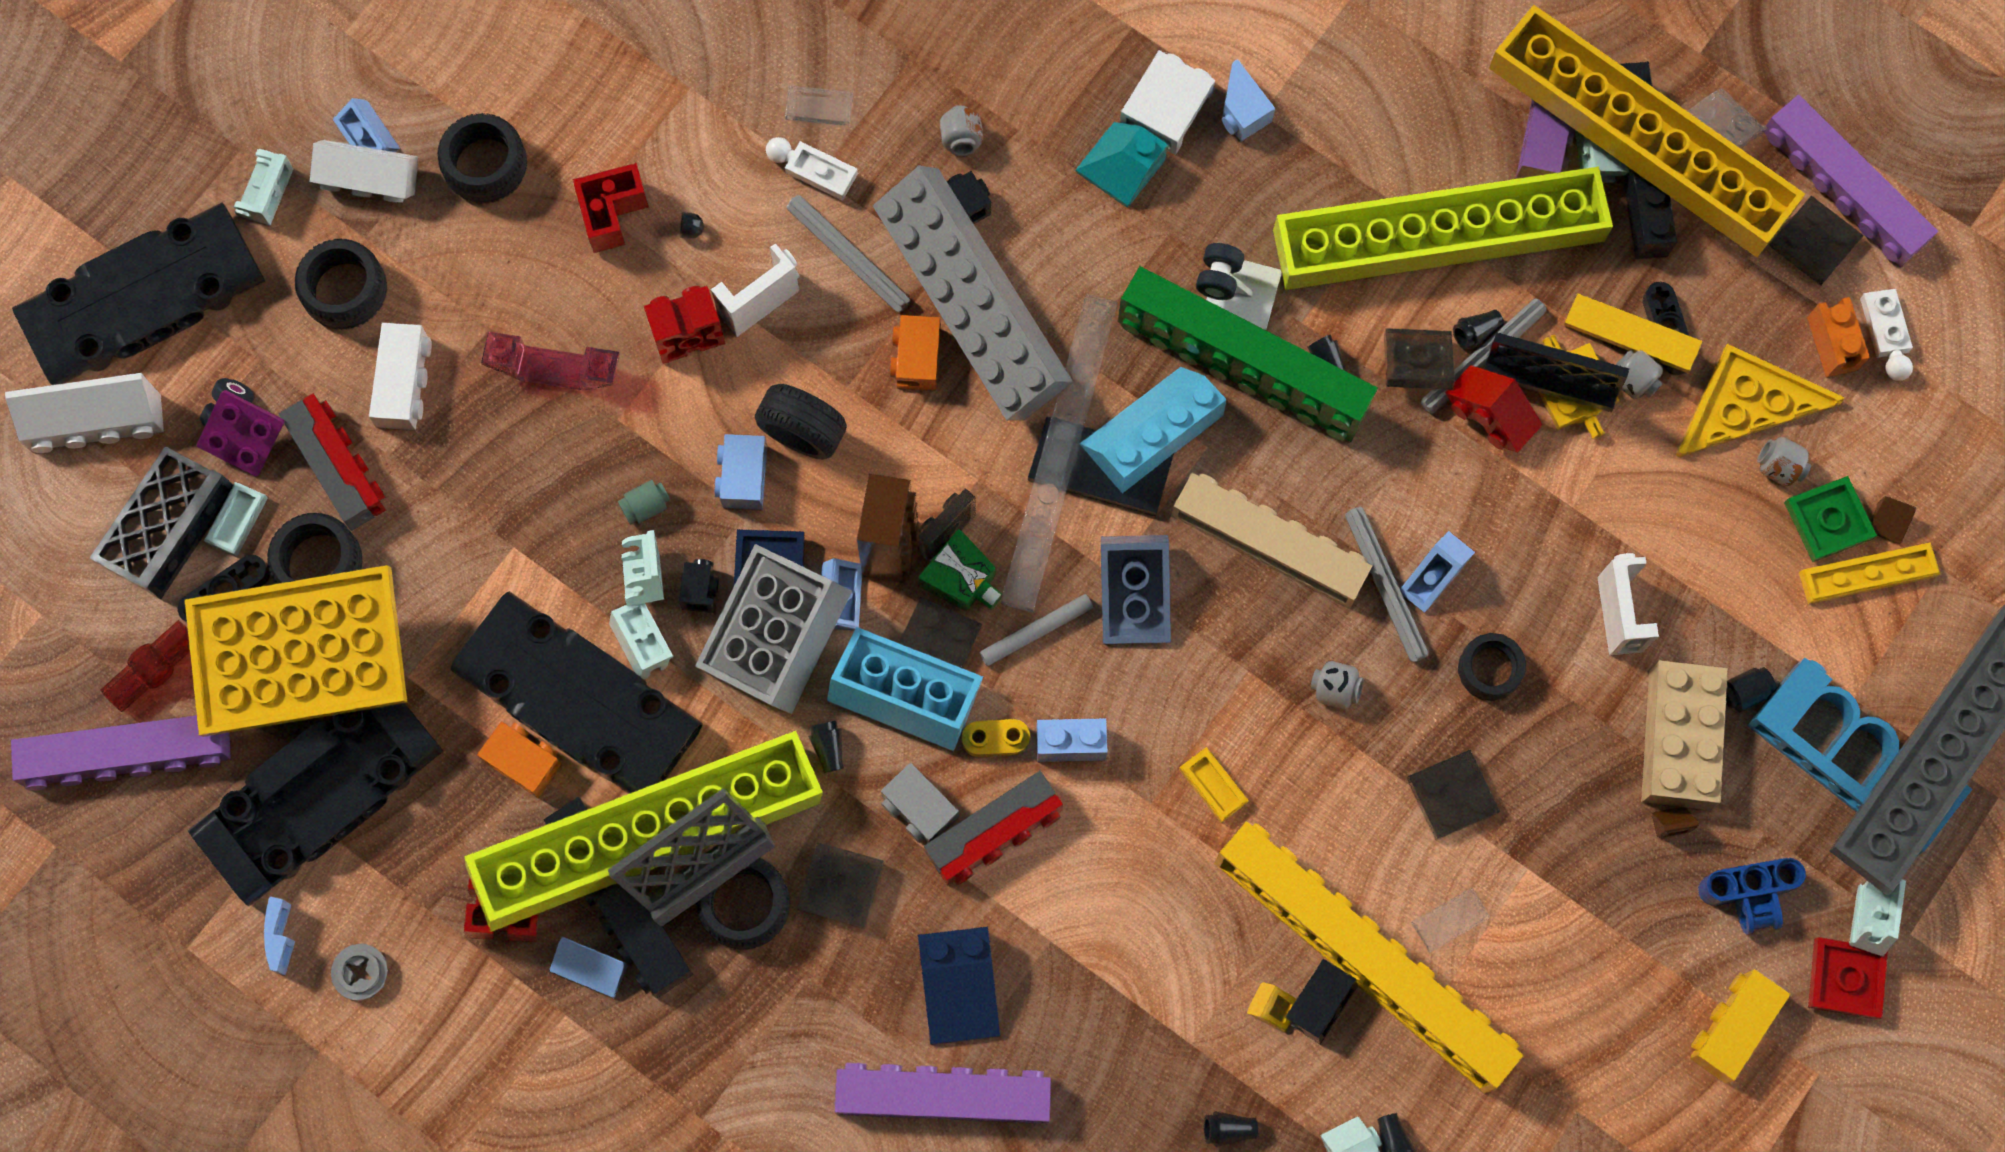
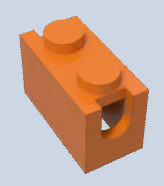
M1850 297L1842 298L1838 304L1828 308L1827 302L1819 303L1808 315L1807 320L1826 378L1858 371L1870 358Z
M901 315L900 326L893 327V346H898V356L891 357L890 377H896L897 389L936 391L941 332L940 317Z
M501 721L477 756L488 766L539 799L562 766L556 758L558 752L543 741L536 745L527 739L530 733L520 725L513 722L509 727Z

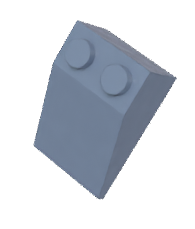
M1168 535L1101 536L1103 644L1170 643Z

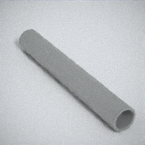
M1084 594L979 652L980 656L988 667L1093 609V605L1089 597Z

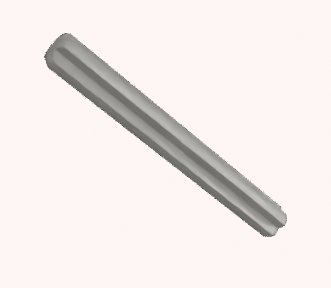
M797 195L789 201L787 210L894 311L901 313L908 307L911 302L910 298L802 196Z
M1533 299L1497 332L1516 338L1520 337L1545 314L1546 306L1539 299ZM1495 334L1423 397L1421 405L1428 413H1435L1449 400L1445 392L1470 365L1482 369L1485 368Z
M1362 507L1353 508L1345 514V518L1362 555L1367 559V563L1372 565L1370 573L1411 662L1421 661L1429 655L1427 647Z

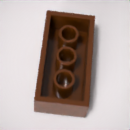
M869 473L857 535L863 577L902 583L904 573L911 572L913 562L911 541H916L919 522L917 521V492L911 491V480Z

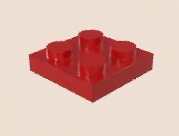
M1822 937L1815 938L1808 1008L1876 1020L1882 1019L1888 951L1884 956H1880L1850 946L1849 942Z

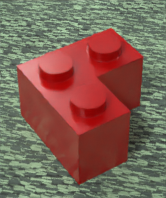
M637 163L573 179L593 253L625 245L618 216L649 208Z
M1470 365L1445 392L1452 403V411L1461 419L1469 418L1480 423L1488 433L1487 439L1497 449L1502 450L1505 448L1518 453L1543 425L1516 379Z

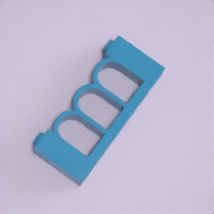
M1803 658L1791 669L1777 687L1776 692L1771 694V697L1767 699L1747 726L1852 810L1857 812L1900 751L1898 736L1891 725L1880 718H1860L1857 700L1850 692L1840 687L1827 686L1832 678L1826 674L1825 668L1816 661ZM1817 700H1825L1835 704L1843 717V726L1839 734L1823 754L1792 730ZM1857 730L1867 731L1874 735L1882 749L1878 764L1862 784H1859L1831 761L1853 732ZM1968 785L1965 786L1919 854L1928 848L1973 790Z

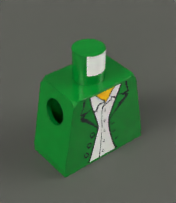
M960 529L954 533L918 577L919 586L922 589L964 611H967L976 599L992 610L1003 596L1000 591L990 584L996 576V568Z

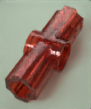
M178 620L152 644L147 643L136 649L128 658V665L100 689L103 695L123 713L149 688L154 689L165 683L173 674L174 666L190 652L188 628Z

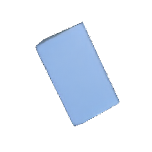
M352 98L333 118V121L350 145L397 152L400 149L370 103L366 100Z
M835 558L823 562L821 576L852 591L834 629L855 630L856 627L859 628L862 587L861 564Z
M561 937L550 972L614 998L628 965L613 957Z

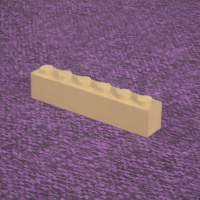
M1191 473L1173 506L1172 517L1326 597L1351 608L1372 568V565L1367 563V559L1357 552L1350 551L1347 553L1339 549L1336 542L1328 537L1319 536L1318 538L1308 533L1307 528L1297 521L1290 520L1287 522L1279 518L1276 511L1268 506L1259 505L1258 507L1247 501V497L1237 490L1230 489L1227 491L1219 487L1217 481L1208 475L1200 474L1198 476Z

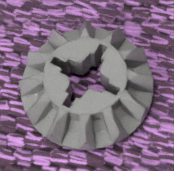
M355 944L343 949L335 958L331 968V980L335 989L342 996L356 1001L373 998L380 989L384 988L386 977L389 974L386 958L379 950L367 944ZM364 963H367L365 971L369 973L372 979L365 980L360 978L357 982H354L356 975L348 967L349 964L362 967Z

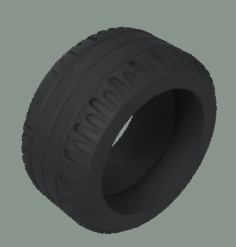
M476 113V115L471 114L465 118L462 117L448 127L438 145V164L445 181L457 195L471 202L489 203L490 201H499L501 198L504 199L517 189V186L520 185L525 176L527 155L522 140L516 129L499 116L496 117L488 113ZM484 139L496 140L509 148L508 156L503 166L489 176L470 177L457 170V161L460 154L468 145Z
M342 238L323 241L322 244L319 243L312 250L310 249L305 254V257H302L299 266H297L295 273L296 294L308 314L315 321L326 327L339 328L341 330L359 327L360 324L363 325L370 318L372 319L383 306L387 292L385 273L375 255L367 247L356 241L343 240ZM340 264H355L366 270L367 277L364 288L353 300L340 305H329L317 300V284L322 275L330 268Z
M787 384L770 386L755 413L758 427L767 435L792 450L816 459L830 458L835 453L847 428L844 417L831 405L804 390Z
M322 513L302 514V516L298 515L291 518L290 521H286L275 532V536L272 537L267 553L269 572L276 584L295 581L290 574L291 556L301 542L317 535L331 536L340 542L341 558L332 574L362 569V551L356 537L343 522L333 516Z
M762 858L757 859L736 874L759 876L771 889L773 896L772 909L768 917L760 925L745 931H736L724 926L718 920L714 911V898L719 887L696 902L697 913L704 928L716 941L727 947L742 950L760 947L776 937L788 918L790 896L786 883L779 871Z

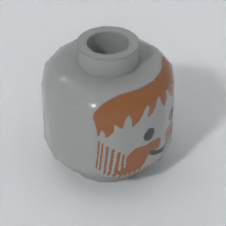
M959 105L951 108L941 117L942 145L946 150L956 156H968L980 147L983 142L982 123L980 115L975 110Z
M1785 437L1768 440L1757 459V462L1760 463L1761 473L1783 486H1790L1796 480L1803 481L1811 468V464L1807 463L1809 459L1808 450Z

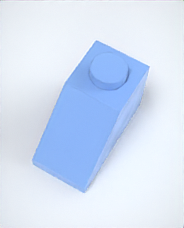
M1237 59L1232 62L1222 122L1230 134H1235L1240 141H1243L1272 122L1275 107Z
M1448 531L1434 545L1400 590L1403 596L1425 613L1475 552Z

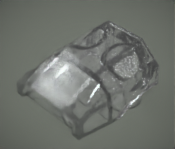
M1722 88L1716 90L1688 110L1690 114L1739 148L1745 147L1750 140L1756 139L1758 136L1760 137L1767 130L1765 125H1760L1744 107L1737 103Z

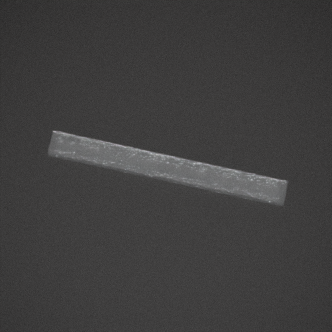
M1090 294L1085 296L1065 368L1073 382L1058 393L1002 595V605L1034 612L1116 313L1117 301Z

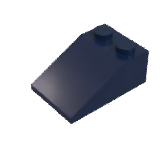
M988 926L918 935L930 1044L1000 1037Z

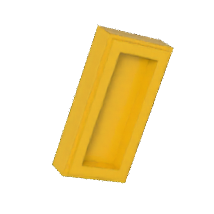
M1207 747L1179 767V771L1220 823L1224 822L1249 802Z

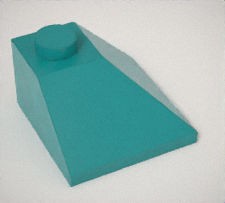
M1113 122L1076 168L1075 172L1128 208L1165 162L1168 144L1142 126Z

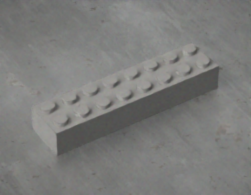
M918 165L873 205V208L1006 420H1026L1073 382L938 168Z

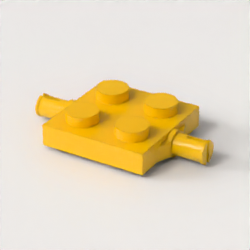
M1551 335L1550 338L1547 337L1542 341L1545 346L1562 350L1555 335ZM1590 343L1567 351L1599 360ZM1539 393L1557 430L1571 424L1585 423L1592 439H1597V437L1605 434L1597 419V416L1603 410ZM1617 396L1615 405L1618 404V402H1619L1618 396Z

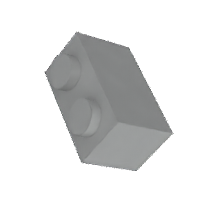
M911 762L881 790V796L884 799L881 805L893 818L900 815L909 824L905 829L918 843L922 840L926 843L931 842L959 818V811Z

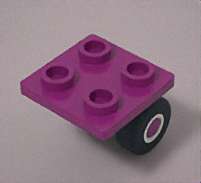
M221 378L216 381L211 392L216 404H206L200 415V421L205 428L197 442V447L254 476H258L285 421L252 404L254 394L246 385L233 379Z

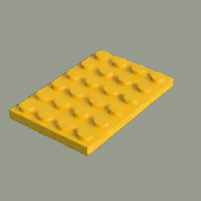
M388 565L185 599L200 736L206 737L407 703L392 569Z

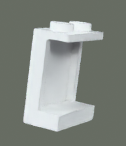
M1159 50L1122 109L1120 123L1142 126L1167 143V151L1176 155L1182 145L1183 136L1205 100L1213 94L1215 79L1211 78L1210 74L1203 69H1194L1184 64L1178 56L1171 53L1165 54Z
M776 244L772 245L770 251L774 267L735 296L732 295L722 282L711 289L718 315L737 337L799 292L797 279L800 276L795 269L797 262L787 249L781 251Z
M1633 553L1615 556L1614 560L1597 577L1609 655L1643 653L1659 637L1657 623L1636 625L1630 581L1636 577L1647 563L1646 557L1635 558Z

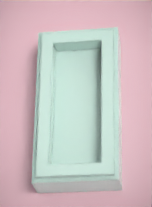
M235 482L204 541L208 545L237 557L268 497L263 493Z

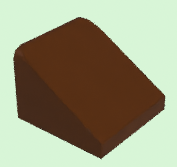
M1887 496L1883 497L1877 503L1871 521L1877 536L1901 544L1914 517L1916 507Z
M1684 807L1652 813L1656 836L1659 838L1690 833L1699 826L1698 820Z

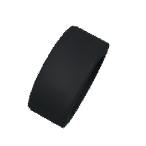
M1497 633L1479 635L1472 640L1464 649L1458 663V674L1466 690L1479 699L1490 701L1506 698L1515 691L1524 678L1526 671V660L1523 650L1513 639L1504 634ZM1489 647L1497 648L1510 659L1512 665L1511 675L1502 685L1488 686L1475 677L1472 670V661L1480 650Z

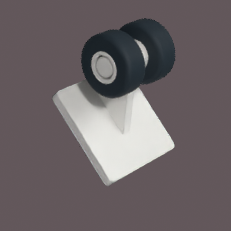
M1224 243L1209 244L1206 247L1203 261L1211 269L1199 273L1196 289L1207 297L1206 300L1266 330L1281 277V270L1245 261L1243 252L1234 246Z

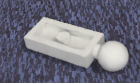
M775 137L766 145V155L772 162H788L785 166L787 174L842 201L858 175L857 168L801 141L795 151L791 149L790 143L782 137Z
M1896 289L1864 293L1860 300L1876 357L1889 356L1885 366L1887 375L1896 381L1905 380L1911 375L1913 364L1903 354L1909 353L1913 346Z

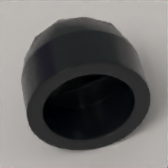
M682 212L680 238H697L704 230L702 218L695 213Z

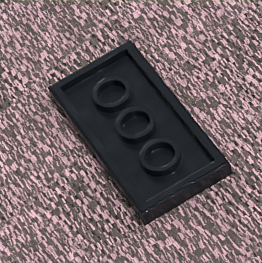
M1046 416L1028 475V481L1156 517L1174 453L1122 493L1080 445L1082 441L1097 430Z

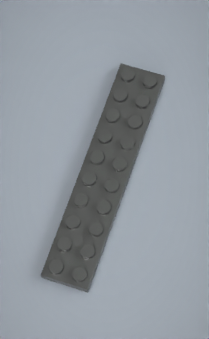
M2005 604L1997 611L1829 850V852L1887 896L1895 890L2005 729Z

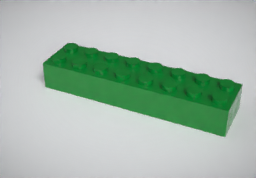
M1141 266L1137 269L1121 297L1118 323L1127 332L1134 335L1140 333L1148 337L1156 347L1163 350L1169 348L1179 353V356L1185 362L1192 365L1198 363L1208 368L1209 372L1216 378L1226 380L1227 378L1237 383L1238 387L1245 393L1250 395L1258 394L1268 399L1267 401L1271 406L1279 410L1287 409L1297 414L1298 419L1308 425L1317 424L1326 429L1327 433L1337 440L1343 441L1346 439L1352 442L1378 390V387Z

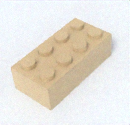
M1659 660L1649 669L1641 802L1711 810L1721 803L1728 668Z

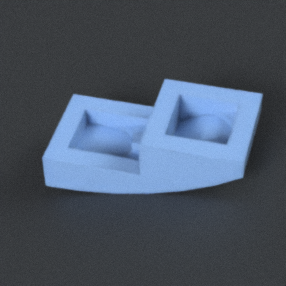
M269 896L264 923L266 958L271 971L286 976L295 941L283 936L292 904L283 899Z

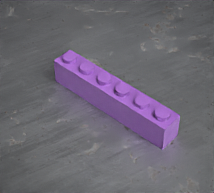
M1799 94L1771 117L1763 129L1768 141L1773 146L1779 147L1789 157L1792 165L1802 170L1812 180L1816 189L1827 194L1835 202L1837 209L1842 214L1849 216L1859 226L1861 233L1865 237L1872 239L1882 249L1885 257L1895 262L1899 267H1902L1938 233V230Z
M196 715L11 740L13 781L24 786L26 790H43L50 783L60 782V785L74 786L81 784L82 779L95 778L96 781H111L117 779L116 775L129 773L133 777L150 775L151 770L164 768L166 772H179L186 770V765L199 764V767L204 768L216 767L220 765V761L231 760L230 734L200 736Z
M845 1063V1069H837L836 1115L1049 1124L1051 1078H1044L1043 1071L1024 1070L1022 1071V1077L1008 1076V1070L987 1069V1075H973L972 1068L953 1067L951 1074L937 1073V1067L916 1066V1072H902L901 1065L883 1064L881 1065V1071L866 1070L867 1064Z

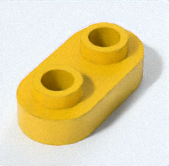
M1017 719L974 721L968 724L962 733L963 748L974 757L1019 755L1027 749L1030 743L1029 728L1025 723ZM1017 731L1020 737L1016 741H1010L1007 738V733ZM975 733H983L986 737L982 743H976L972 739Z

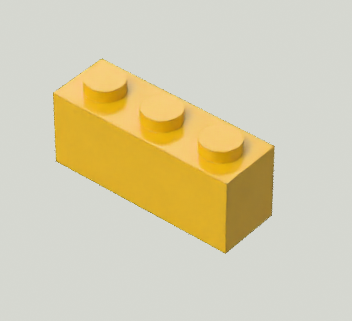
M1755 969L1745 974L1739 973L1728 989L1733 993L1726 1003L1721 1001L1716 1006L1710 1016V1019L1714 1022L1707 1032L1702 1030L1691 1045L1695 1051L1689 1059L1725 1084L1735 1081L1790 996L1789 992Z

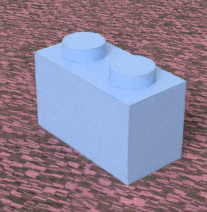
M725 434L724 445H718L717 465H722V475L715 479V497H720L723 508L763 510L767 458L765 436Z
M1106 718L1037 720V762L1106 760Z

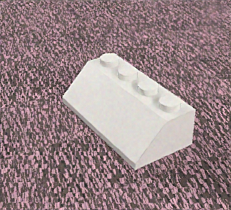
M142 373L5 392V399L18 439L25 447L35 453L51 452L53 448L62 446L82 448L86 446V443L97 441L111 444L125 437L146 439L152 437L153 433L164 432L161 394Z

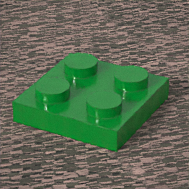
M1848 476L1788 498L1784 502L1812 563L1877 537Z

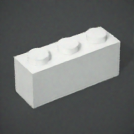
M322 140L313 143L310 182L320 184V189L327 191H340L341 187L352 189V194L356 196L372 197V193L384 195V200L401 203L404 199L415 195L419 156Z
M382 323L369 412V418L376 428L416 430L417 419H422L423 401L420 400L421 388H426L427 369L424 368L425 357L430 356L432 348L431 338L427 336L422 325Z

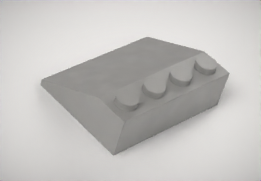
M755 544L695 666L776 708L792 714L852 591Z

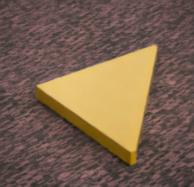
M1726 344L1676 452V456L1682 457L1839 406L1845 397Z

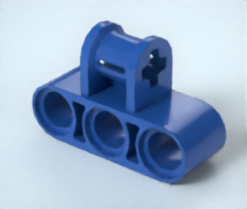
M1783 858L1717 870L1701 880L1698 886V894L1706 904L1711 906L1735 903L1741 928L1746 935L1753 934L1756 929L1767 927L1781 929L1783 927V915L1778 895L1788 893L1800 887L1805 881L1806 870L1803 864L1794 858ZM1780 868L1787 869L1792 876L1791 884L1784 883L1779 876ZM1746 874H1751L1757 879V890L1750 889L1745 882ZM1712 880H1717L1723 884L1725 888L1724 896H1718L1713 892L1711 888Z

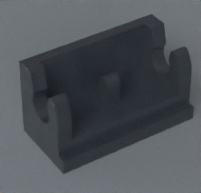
M1322 959L1286 1015V1020L1291 1022L1290 1025L1321 1045L1358 987L1357 980L1330 962Z

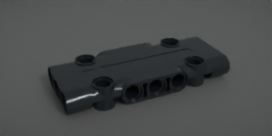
M221 202L189 219L176 218L172 220L163 232L157 230L146 232L82 264L75 270V276L69 279L57 278L52 280L47 285L45 291L13 306L12 310L46 378L51 385H58L82 375V372L88 369L92 371L106 369L114 356L119 359L129 358L200 322L204 317L203 311L207 309L216 311L225 309L229 306L233 296L240 295L264 283L265 279L224 203ZM191 233L186 241H180L183 235ZM219 287L215 294L207 295L210 289ZM71 293L66 301L60 302L62 296ZM98 347V351L93 356L87 357L88 352L92 348Z
M510 591L506 592L499 599L451 665L453 673L490 697L495 703L503 706L506 712L581 765L585 767L588 765L604 779L611 781L628 794L666 780L696 739L703 726L702 722L669 701L660 691L646 685L647 682L625 665L570 628L564 629L554 622L549 615L541 613ZM546 625L550 627V632L546 637H534L536 629L540 626ZM498 681H509V686L505 692L500 694L493 692L494 686ZM656 700L661 703V707L656 713H644V707L649 701ZM618 756L620 762L615 769H603V763L607 757Z
M405 703L332 715V718L328 721L320 720L311 725L255 769L246 778V785L242 789L227 793L222 798L220 806L188 829V832L236 895L250 907L283 879L294 877L299 872L303 863L306 861L312 862L321 857L379 811L387 803V796L394 791L404 789L416 773L444 751ZM351 714H358V721L355 726L345 728V719ZM393 765H399V775L393 780H387L385 774L388 768ZM246 801L247 808L245 812L235 817L234 807L239 802ZM283 853H287V864L281 869H276V858Z

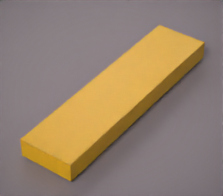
M1577 294L1564 324L1566 327L1628 351L1632 350L1635 353L1642 350L1655 361L1688 374L1703 342L1581 294Z
M1931 542L1807 568L1799 572L1808 604L1935 578L1940 575Z

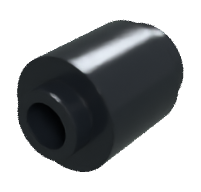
M1765 667L1760 669L1752 668L1727 680L1726 705L1731 709L1735 708L1738 712H1742L1769 699L1771 694L1776 692L1777 687L1768 669Z

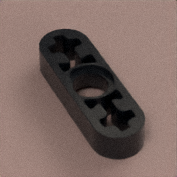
M1661 281L1652 283L1642 298L1648 320L1659 325L1663 321H1671L1676 325L1678 332L1689 336L1672 286ZM1656 292L1660 297L1665 296L1666 298L1662 303V307L1659 300L1652 299ZM1663 308L1664 313L1657 316ZM1663 364L1665 370L1671 374L1682 375L1685 373Z
M256 555L244 556L184 596L178 604L180 618L187 623L185 599L203 597L206 594L208 596L215 595L216 588L221 583H231L233 591L262 587L270 578L267 563ZM251 565L258 568V576L254 579L248 575L249 570L247 568ZM234 575L241 579L240 581L245 585L241 588L239 583L233 578Z

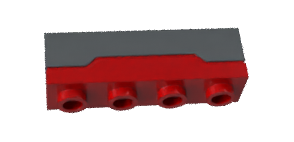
M312 393L305 397L303 401L300 400L278 413L284 419L285 426L343 522L351 531L375 518L374 516H378L386 511L380 501L386 498L375 480L369 483L364 474L369 471L367 465L359 453L353 456L348 446L353 444L343 427L336 429L332 419L337 416L327 400L320 403L315 394Z
M1038 771L924 845L925 853L939 874H941L947 886L952 882L960 885L974 875L972 869L981 863L989 866L1003 856L1001 850L1013 844L1014 847H1018L1032 837L1030 831L1040 825L1045 829L1061 818L1059 813L1063 810V803L1055 795V791L1042 772Z

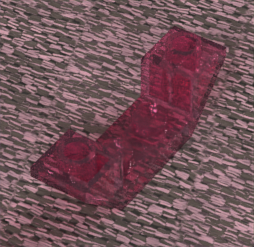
M488 331L481 363L520 381L587 391L614 384L620 353L586 347L585 355L531 347L525 346L521 336Z

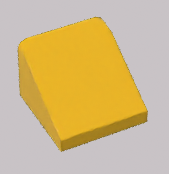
M1263 982L1260 984L1247 1013L1282 1032H1286L1290 1022L1285 1017L1297 999L1276 985Z

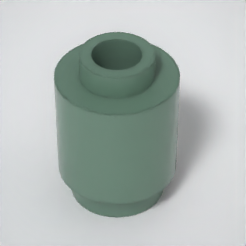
M651 479L623 494L624 498L617 502L631 525L637 521L640 524L667 510L665 502L669 501L670 498L662 483L660 482L655 485Z

